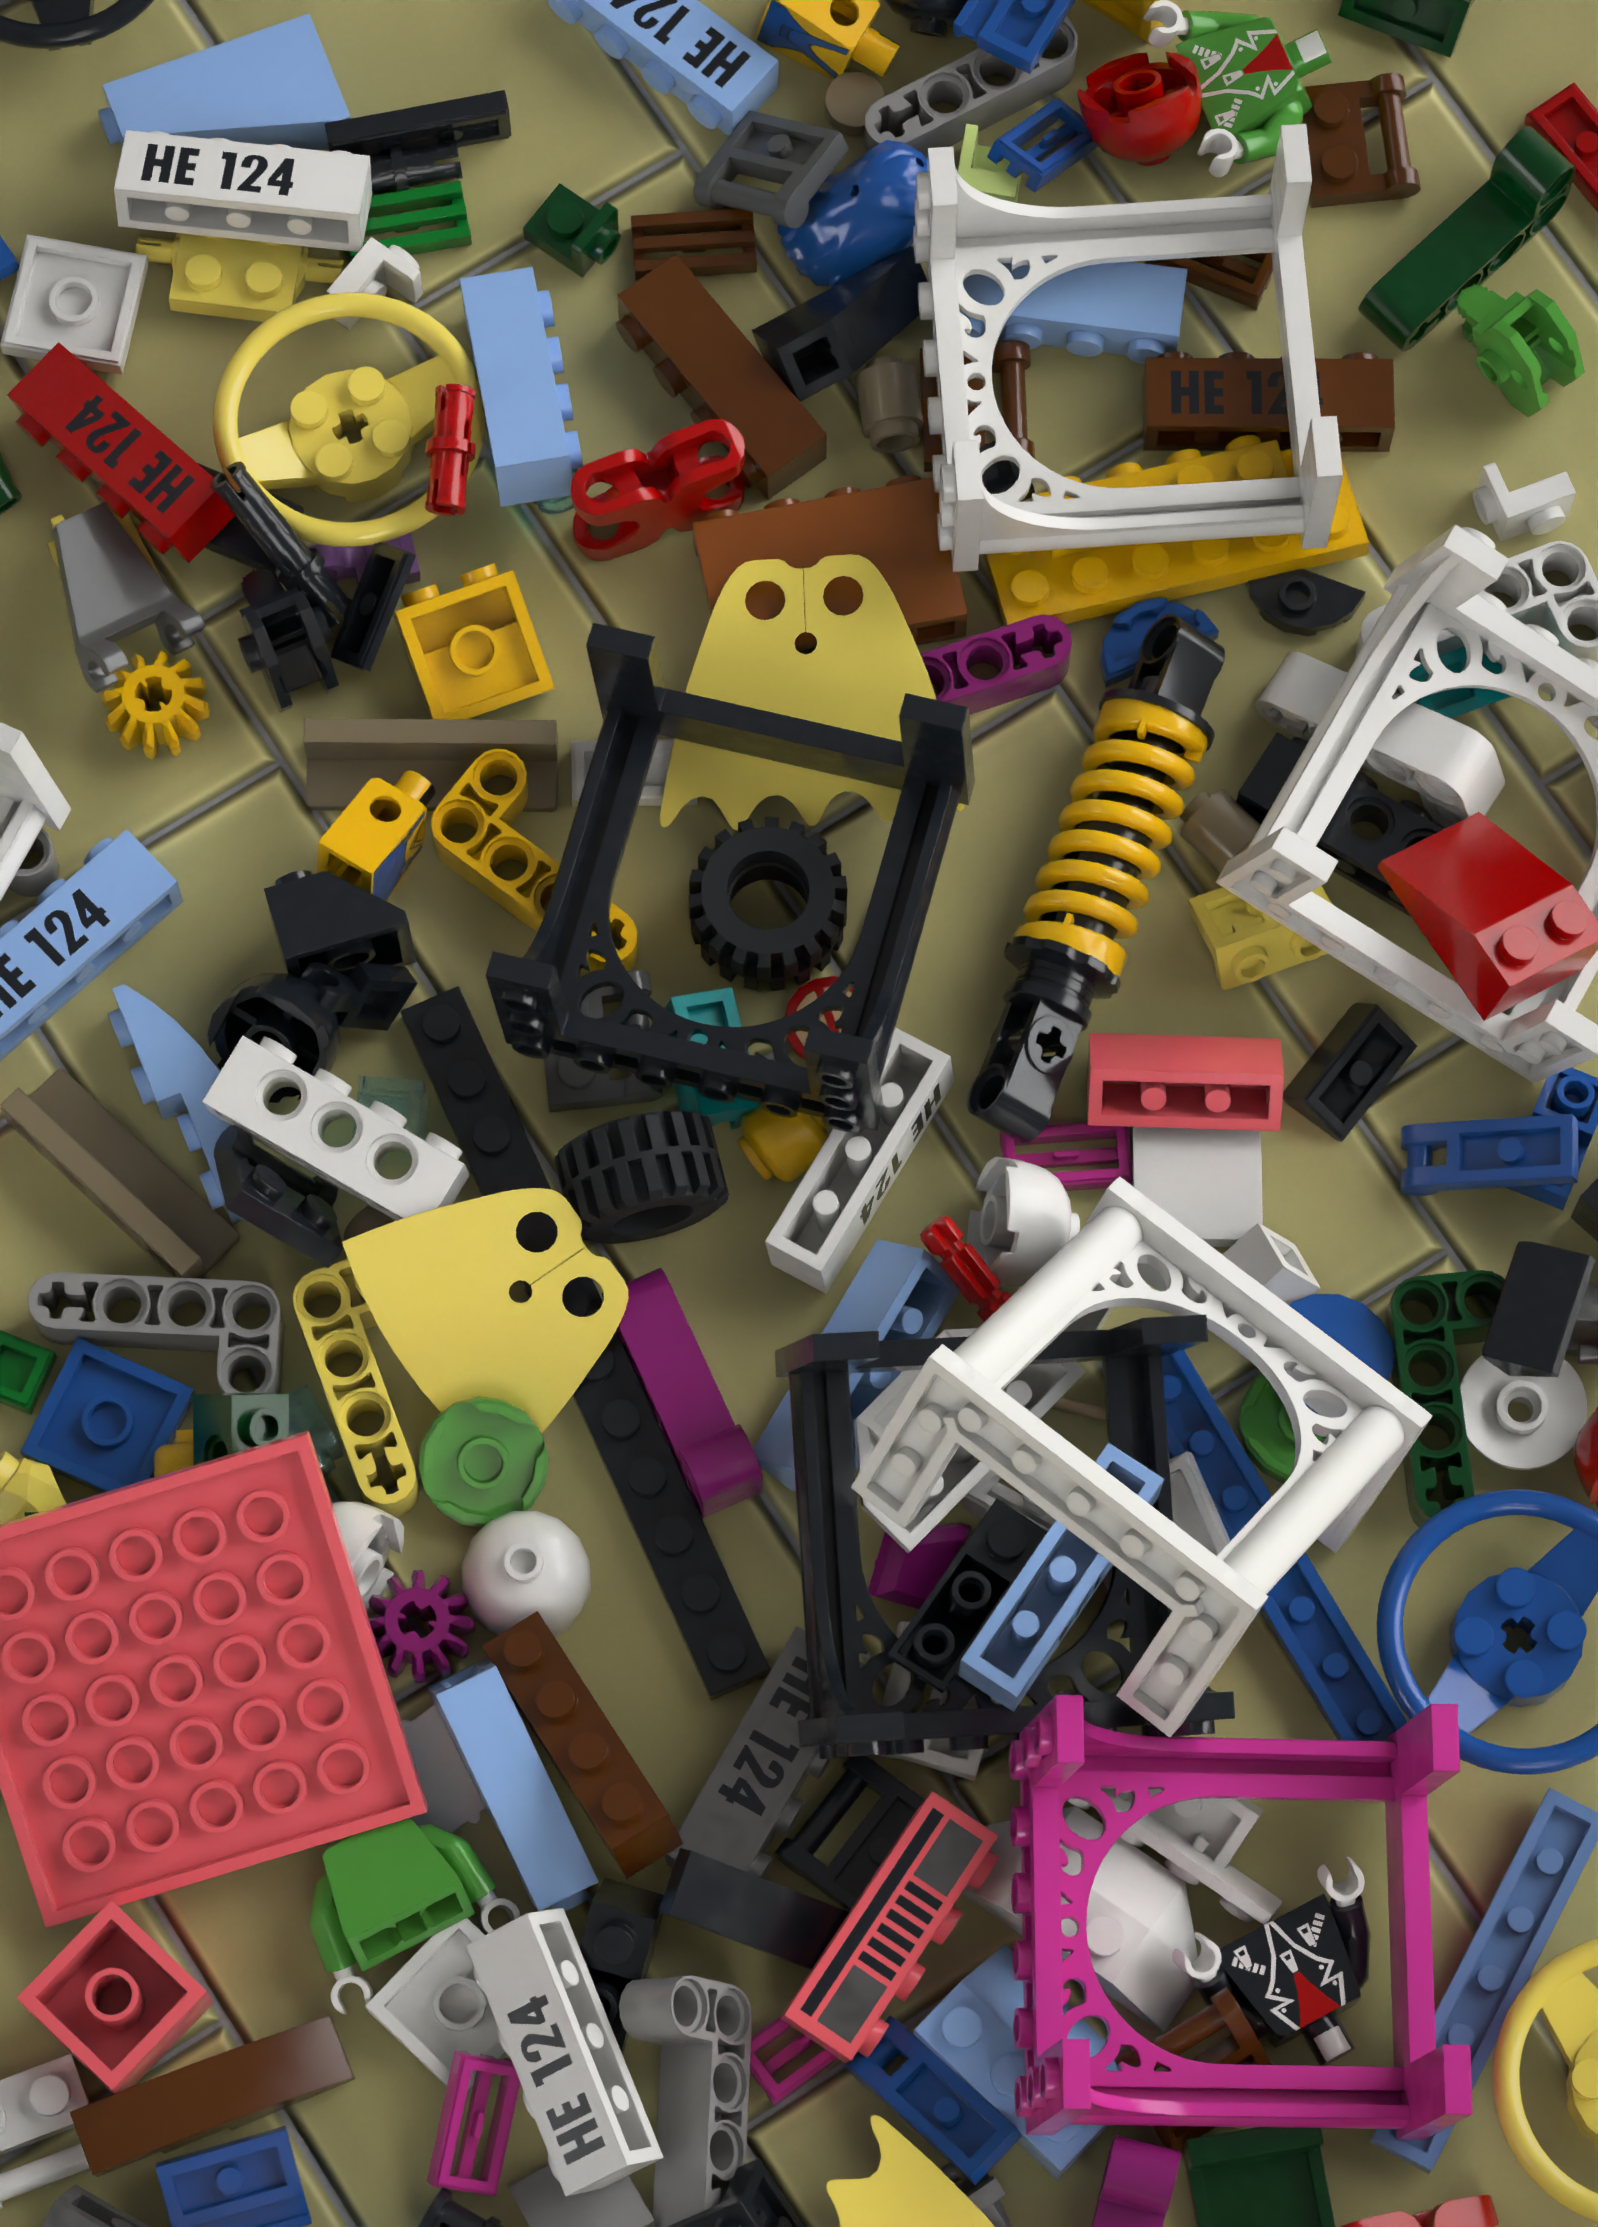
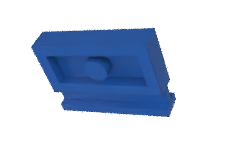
M968 0L953 23V35L959 38L965 36L977 42L978 48L1030 74L1076 0Z
M286 2126L156 2163L155 2168L172 2227H302L312 2224V2218Z

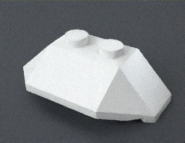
M978 1328L943 1330L936 1338L969 1337ZM1076 1362L1029 1364L1003 1391L1040 1419L1086 1371ZM921 1370L902 1371L853 1421L858 1474ZM959 1446L917 1516L904 1529L860 1495L861 1508L896 1543L909 1553L990 1471V1468Z
M1077 1806L1062 1809L1067 1826L1079 1837L1092 1840L1102 1835L1103 1824ZM1009 1820L985 1826L999 1835L990 1851L999 1856V1859L978 1890L967 1884L961 1894L1023 1936L1022 1914H1014L1011 1903L1014 1873H1022L1021 1847L1012 1846ZM1119 1837L1104 1857L1090 1891L1086 1921L1090 1958L1104 1993L1161 2033H1164L1195 1989L1193 1977L1179 1968L1172 1959V1952L1175 1948L1183 1952L1190 1962L1198 1958L1186 1883L1138 1848ZM1060 1843V1847L1068 1857V1865L1066 1867L1061 1866L1062 1870L1072 1876L1079 1874L1081 1870L1080 1854L1064 1847ZM1061 1896V1905L1070 1904ZM1063 1919L1061 1921L1062 1933L1068 1937L1075 1936L1077 1932L1075 1922L1071 1919ZM1062 1951V1962L1071 1952Z

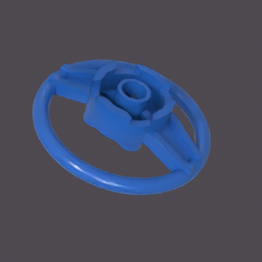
M1508 1489L1487 1492L1456 1502L1435 1514L1410 1536L1395 1557L1382 1586L1376 1621L1377 1644L1383 1671L1394 1697L1410 1720L1430 1704H1458L1460 1760L1495 1772L1536 1775L1572 1768L1598 1756V1724L1573 1739L1539 1748L1504 1747L1485 1742L1470 1735L1507 1705L1523 1707L1544 1703L1560 1691L1571 1677L1582 1657L1583 1641L1587 1632L1582 1616L1598 1592V1513L1568 1498L1542 1491ZM1508 1515L1541 1517L1572 1528L1573 1530L1528 1571L1517 1567L1509 1568L1501 1574L1486 1578L1468 1592L1450 1624L1449 1648L1452 1660L1429 1697L1426 1698L1415 1681L1406 1657L1403 1640V1616L1407 1595L1413 1579L1427 1557L1452 1534L1466 1526L1493 1517ZM1510 1626L1513 1630L1519 1627L1526 1631L1529 1635L1527 1643L1532 1647V1650L1526 1653L1519 1647L1515 1654L1506 1650L1503 1644L1507 1634L1502 1629Z

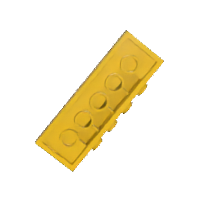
M1246 435L1228 443L1224 452L1201 456L1200 451L1196 449H1184L1170 455L1165 465L1142 470L1141 466L1137 463H1122L1111 468L1106 473L1105 479L1083 484L1106 488H1135L1294 477L1292 450L1280 451L1277 440L1261 443L1259 437ZM1343 461L1342 482L1327 547L1302 549L1300 534L983 554L1003 624L1006 626L1039 615L1053 616L1068 624L1121 612L1136 602L1161 597L1167 598V601L1248 583L1250 580L1298 569H1309L1366 556L1369 550V540ZM1065 476L1068 479L1082 483L1081 479L1076 476ZM1047 488L1045 490L1046 492L1037 494L1043 497L1050 496ZM1065 495V498H1064V499H1074V498Z

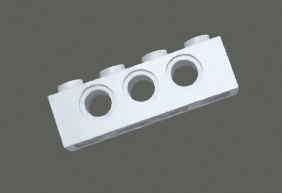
M245 1036L241 1037L202 1101L210 1114L229 1125L238 1126L251 1134L253 1139L395 1221L453 1204L470 1176L465 1164L458 1160L463 1152L454 1144L432 1132H429L424 1141L403 1128L407 1119L394 1109L376 1100L373 1101L370 1108H367L348 1097L352 1087L346 1082L321 1068L318 1069L315 1076L308 1074L293 1065L297 1058L296 1054L265 1036L259 1045ZM282 1087H293L301 1091L300 1104L290 1114L276 1115L269 1111L268 1103L276 1090ZM337 1119H349L355 1122L357 1126L353 1140L343 1147H331L323 1141L326 1127ZM400 1150L412 1156V1165L406 1175L394 1180L386 1179L379 1175V1163L387 1153Z

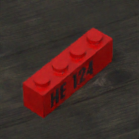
M59 342L7 394L22 413L15 421L16 424L41 448L49 440L61 451L55 458L79 482L83 483L90 476L102 486L96 492L97 496L121 519L129 512L136 516L142 522L137 527V531L162 555L172 548L186 562L190 563L235 517V514L228 508L220 496L210 488L214 477Z

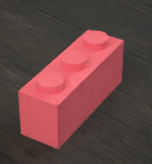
M1089 1033L1086 1081L1088 1125L1280 1131L1284 1086L1281 1039Z

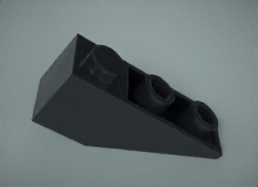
M909 246L753 329L752 333L765 361L801 402L853 374L919 316L918 283L928 281L921 264L915 263L914 247Z
M996 1498L889 1651L887 1657L943 1694L959 1673L961 1659L1048 1531Z
M604 1878L592 1900L580 1950L623 2055L629 2034L624 2029L620 2019L619 2004L621 1994L625 1986L632 1980L646 1979L663 1913L658 1912L664 1895Z

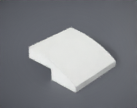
M1131 1127L1132 1186L1210 1246L1231 1247L1257 1223L1263 1225L1261 1131Z

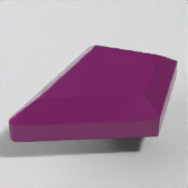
M961 1522L936 1525L909 1553L885 1532L868 1588L870 1595L920 1609L963 1547L972 1531V1527Z

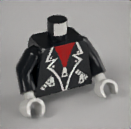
M1346 1857V1863L1349 1866L1348 1876L1340 1883H1332L1331 1873L1325 1864L1321 1865L1317 1871L1320 1883L1332 1897L1330 1902H1328L1323 1893L1221 1949L1210 1939L1196 1932L1194 1936L1201 1944V1953L1193 1962H1190L1187 1956L1177 1948L1172 1952L1173 1962L1193 1977V1984L1207 2006L1212 2004L1209 1999L1210 1996L1227 1987L1259 2041L1267 2039L1276 2048L1302 2034L1320 2066H1326L1355 2049L1337 2015L1357 2004L1361 1997L1360 1989L1369 1979L1371 1933L1363 1899L1360 1895L1365 1885V1879L1360 1868L1350 1857Z

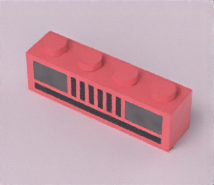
M931 1791L926 1795L780 2016V2019L845 2063L850 2062L857 2052L868 2058L889 2027V2024L882 2020L880 2016L893 1996H896L905 2002L926 1970L924 1966L916 1961L930 1940L941 1946L960 1919L963 1912L954 1907V1903L967 1884L978 1890L998 1861L999 1856L990 1851L999 1835L935 1792Z

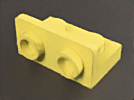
M1322 886L1312 891L1331 903ZM1223 887L1188 899L1191 918L1214 958L1217 980L1223 990H1229L1257 981L1262 977L1328 954Z

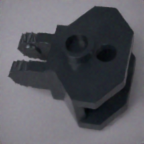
M268 568L252 569L253 571L247 574L246 577H243V582H241L244 597L249 605L239 610L247 635L237 639L251 674L262 671L271 696L280 713L291 709L293 706L289 692L311 683L320 681L326 694L337 690L339 683L326 643L333 641V637L319 606L311 608L303 590L299 591L298 587L285 591L273 570L270 571Z

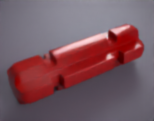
M948 1216L939 1217L924 1228L920 1234V1240L933 1256L939 1255L942 1258L939 1265L970 1305H978L980 1309L976 1313L985 1322L1011 1296L1007 1291L1005 1293L1003 1291L1000 1292L998 1289L1001 1284L971 1243L967 1244L961 1241L964 1234L955 1222Z

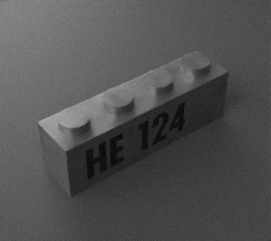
M798 1626L794 1629L678 1830L683 1844L665 1855L666 1865L671 1868L674 1867L680 1848L764 1878L772 1862V1858L764 1854L776 1831L784 1836L788 1835L804 1807L805 1801L796 1797L809 1774L819 1779L830 1763L831 1759H820L819 1746L800 1747L798 1721L810 1719L805 1630ZM860 1662V1668H862L864 1663Z

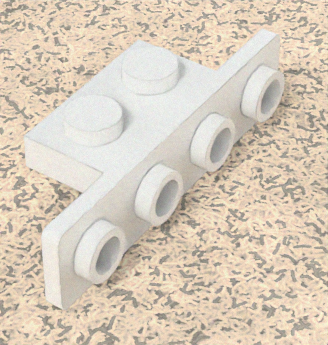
M1101 1788L1111 1798L1117 1812H1127L1132 1804L1131 1793H1123L1113 1798V1788ZM1148 1789L1151 1797L1162 1792L1160 1789ZM1211 1798L1178 1802L1146 1815L1120 1836L1126 1842L1137 1847H1143L1144 1844H1147L1166 1857L1165 1866L1183 1881L1193 1885H1197L1201 1881L1222 1896L1219 1900L1221 1905L1229 1913L1242 1921L1252 1923L1256 1919L1265 1925L1283 1903L1278 1897L1229 1864L1264 1811L1248 1799ZM1081 1799L1067 1800L1081 1809H1089L1092 1806Z

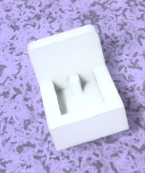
M1495 462L1482 466L1477 489L1473 490V500L1480 519L1485 525L1493 524L1500 542L1531 531L1532 535H1542L1558 528L1565 522L1566 517L1569 516L1576 495V491L1566 471L1509 492Z

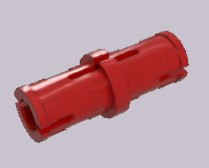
M446 384V387L439 385L435 388L434 427L432 437L426 441L425 455L430 458L429 486L425 509L436 515L455 516V513L462 515L466 512L467 473L469 462L475 459L476 450L475 443L471 442V424L476 392L473 388L465 385Z

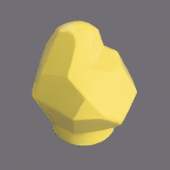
M5 1450L0 1453V1524L25 1517V1512H42L67 1504L50 1466L26 1458L17 1460Z

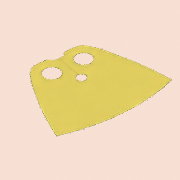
M526 1188L482 1196L421 1212L342 1241L354 1277L379 1329L406 1371L441 1413L453 1403L478 1396L503 1399L525 1411L541 1433H543L572 1397L609 1344L622 1320L629 1299L628 1288L624 1279L609 1259L603 1256H596L587 1249L581 1238L582 1222L567 1199L561 1193L552 1189ZM532 1212L548 1214L557 1225L558 1236L555 1243L543 1252L525 1250L516 1238V1228L519 1221L525 1215ZM577 1277L592 1278L600 1284L603 1290L604 1300L601 1308L595 1314L588 1317L572 1315L565 1309L562 1302V1293L565 1286ZM519 1280L526 1281L532 1288L531 1297L523 1303L515 1302L509 1295L510 1286Z

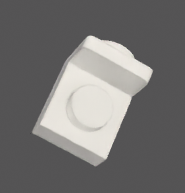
M371 237L326 293L356 292L386 296V285H388L411 302L416 303L423 294L420 267L417 261L404 249L396 245H391L387 248ZM359 317L334 319L350 330Z

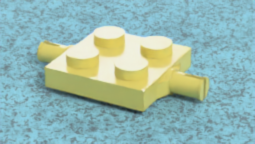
M177 233L174 240L138 235V243H136L135 250L137 254L147 255L148 262L171 264L173 278L169 293L170 311L264 322L277 312L295 304L297 297L305 287L306 281L333 284L345 269V260L309 257V250L306 246Z

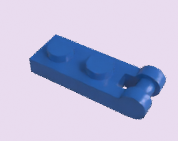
M1573 1114L1406 1125L1401 1128V1149L1407 1151V1168L1401 1171V1192L1404 1194L1427 1196L1436 1194L1439 1191L1578 1183V1120ZM1439 1148H1446V1165L1433 1166V1151H1437Z
M889 2016L885 2020L889 2027L870 2056L866 2058L857 2052L850 2062L843 2063L844 2066L864 2087L878 2096L968 2180L976 2185L1022 2136L1018 2129L898 2020ZM898 2055L905 2058V2063L891 2077L883 2071Z

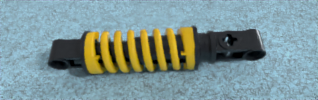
M1167 614L1161 617L1148 630L1143 639L1140 657L1128 688L1111 689L1103 694L1099 703L1100 712L1093 728L1095 743L1090 745L1084 752L1081 759L1083 773L1075 778L1070 787L1072 803L1064 807L1058 818L1061 833L1055 835L1048 844L1047 856L1049 863L1043 865L1036 875L1035 883L1038 893L1029 897L1023 909L1027 924L1018 925L1011 942H1007L1004 949L1006 959L1019 972L1015 981L1009 982L1003 999L1006 1005L999 1023L992 1034L990 1046L979 1075L970 1088L967 1107L971 1114L1019 1143L1031 1142L1041 1134L1048 1124L1053 1111V1102L1066 1068L1072 1060L1079 1034L1087 1029L1092 1013L1089 1007L1092 999H1109L1112 994L1118 993L1121 984L1119 978L1127 960V953L1120 944L1114 941V938L1130 939L1137 933L1139 928L1138 921L1127 909H1141L1150 900L1151 896L1147 886L1138 879H1153L1161 871V861L1150 849H1164L1172 842V830L1163 820L1178 818L1183 813L1185 807L1182 797L1174 790L1188 789L1194 784L1196 779L1193 767L1185 760L1200 764L1205 752L1211 748L1215 737L1214 730L1201 717L1213 682L1222 669L1225 651L1220 644L1175 614ZM1106 762H1110L1108 769L1104 765ZM1099 792L1097 799L1092 793ZM1011 1036H1021L1020 1039L1009 1040ZM1044 1053H1056L1054 1056H1043Z

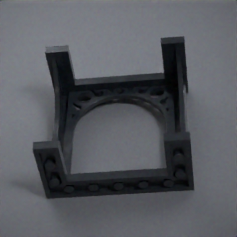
M593 623L586 648L603 723L540 928L526 954L520 958L493 951L486 972V979L506 1043L512 1044V1048L516 1052L531 1058L546 1059L549 1057V1054L574 1059L573 1062L577 1066L594 1073L606 1074L613 1068L634 1073L639 1081L658 1088H671L673 1083L698 1088L699 1094L717 1102L732 1103L736 1097L760 1103V1107L763 1110L781 1117H796L797 1113L800 1112L821 1117L823 1123L827 1126L844 1132H858L860 1127L877 1131L884 1108L880 1080L958 803L969 805L975 784L969 707L905 693L899 714L902 742L667 689L665 688L655 636ZM659 735L902 790L856 949L846 968L828 990L815 1001L791 1015L769 1023L744 1027H720L686 1019L662 1007L645 994L628 974L617 954L611 933V898ZM596 926L598 935L591 937L593 928ZM590 954H596L606 961L604 970H595L579 978L581 969L590 971L588 964ZM612 986L619 988L624 993L621 1005L608 1016L592 1018L584 1016L580 1011L583 1000L596 989ZM853 987L851 997L845 995ZM829 1011L842 1012L840 1018L834 1022L835 1029H842L841 1033L832 1031L825 1023L820 1021L824 1013ZM633 1014L644 1015L652 1020V1025L648 1030L641 1029L639 1024L628 1026L625 1024ZM792 1032H808L803 1049L806 1068L796 1065L786 1052L785 1043ZM695 1034H703L708 1038L706 1044L690 1041V1039ZM754 1043L768 1044L773 1048L774 1060L767 1059L758 1052H755V1056L749 1055L747 1050Z
M1207 1315L1140 1318L1110 1330L1062 1332L1030 1364L1102 1361L1108 1443L1164 1479L1160 1495L1152 1507L1173 1522L1162 1357L1208 1342ZM879 1331L811 1334L775 1351L776 1377H789L810 1719L798 1721L800 1747L819 1746L820 1759L924 1753V1739L949 1738L950 1751L989 1749L988 1735L1013 1734L1014 1740H1019V1733L1054 1698L1048 1689L1050 1680L1055 1676L1062 1675L1070 1679L1074 1690L1078 1695H1083V1699L1086 1700V1702H1083L1084 1720L1088 1723L1116 1732L1117 1727L1141 1726L1142 1736H1167L1116 1695L1172 1610L1116 1566H1113L1111 1582L1103 1605L1092 1624L1073 1646L1044 1666L1025 1694L1034 1705H1018L1013 1712L1002 1704L994 1703L989 1695L958 1674L946 1688L947 1699L945 1703L940 1705L941 1700L939 1698L931 1699L925 1702L917 1713H912L911 1711L920 1702L927 1683L911 1672L909 1689L899 1702L886 1707L879 1705L873 1698L872 1687L878 1673L887 1665L895 1663L887 1655L899 1638L891 1631L875 1607L862 1570L857 1494L851 1488L855 1481L849 1374L921 1370L929 1356L942 1344L953 1352L968 1337L879 1341ZM1125 1590L1127 1605L1120 1603ZM856 1605L864 1617L857 1621ZM1118 1619L1124 1620V1630L1120 1638L1129 1637L1130 1652L1121 1643L1107 1638V1628L1113 1621ZM862 1635H872L881 1642L882 1652L869 1658L863 1667L860 1668L859 1653H868L863 1645ZM1090 1651L1105 1653L1118 1665L1121 1672V1684L1116 1691L1112 1693L1102 1692L1093 1687L1085 1678L1082 1670V1660ZM1208 1686L1183 1724L1171 1737L1215 1734L1214 1720L1235 1718L1233 1691L1216 1692ZM1056 1691V1695H1073L1067 1691ZM975 1694L978 1709H964L965 1705Z

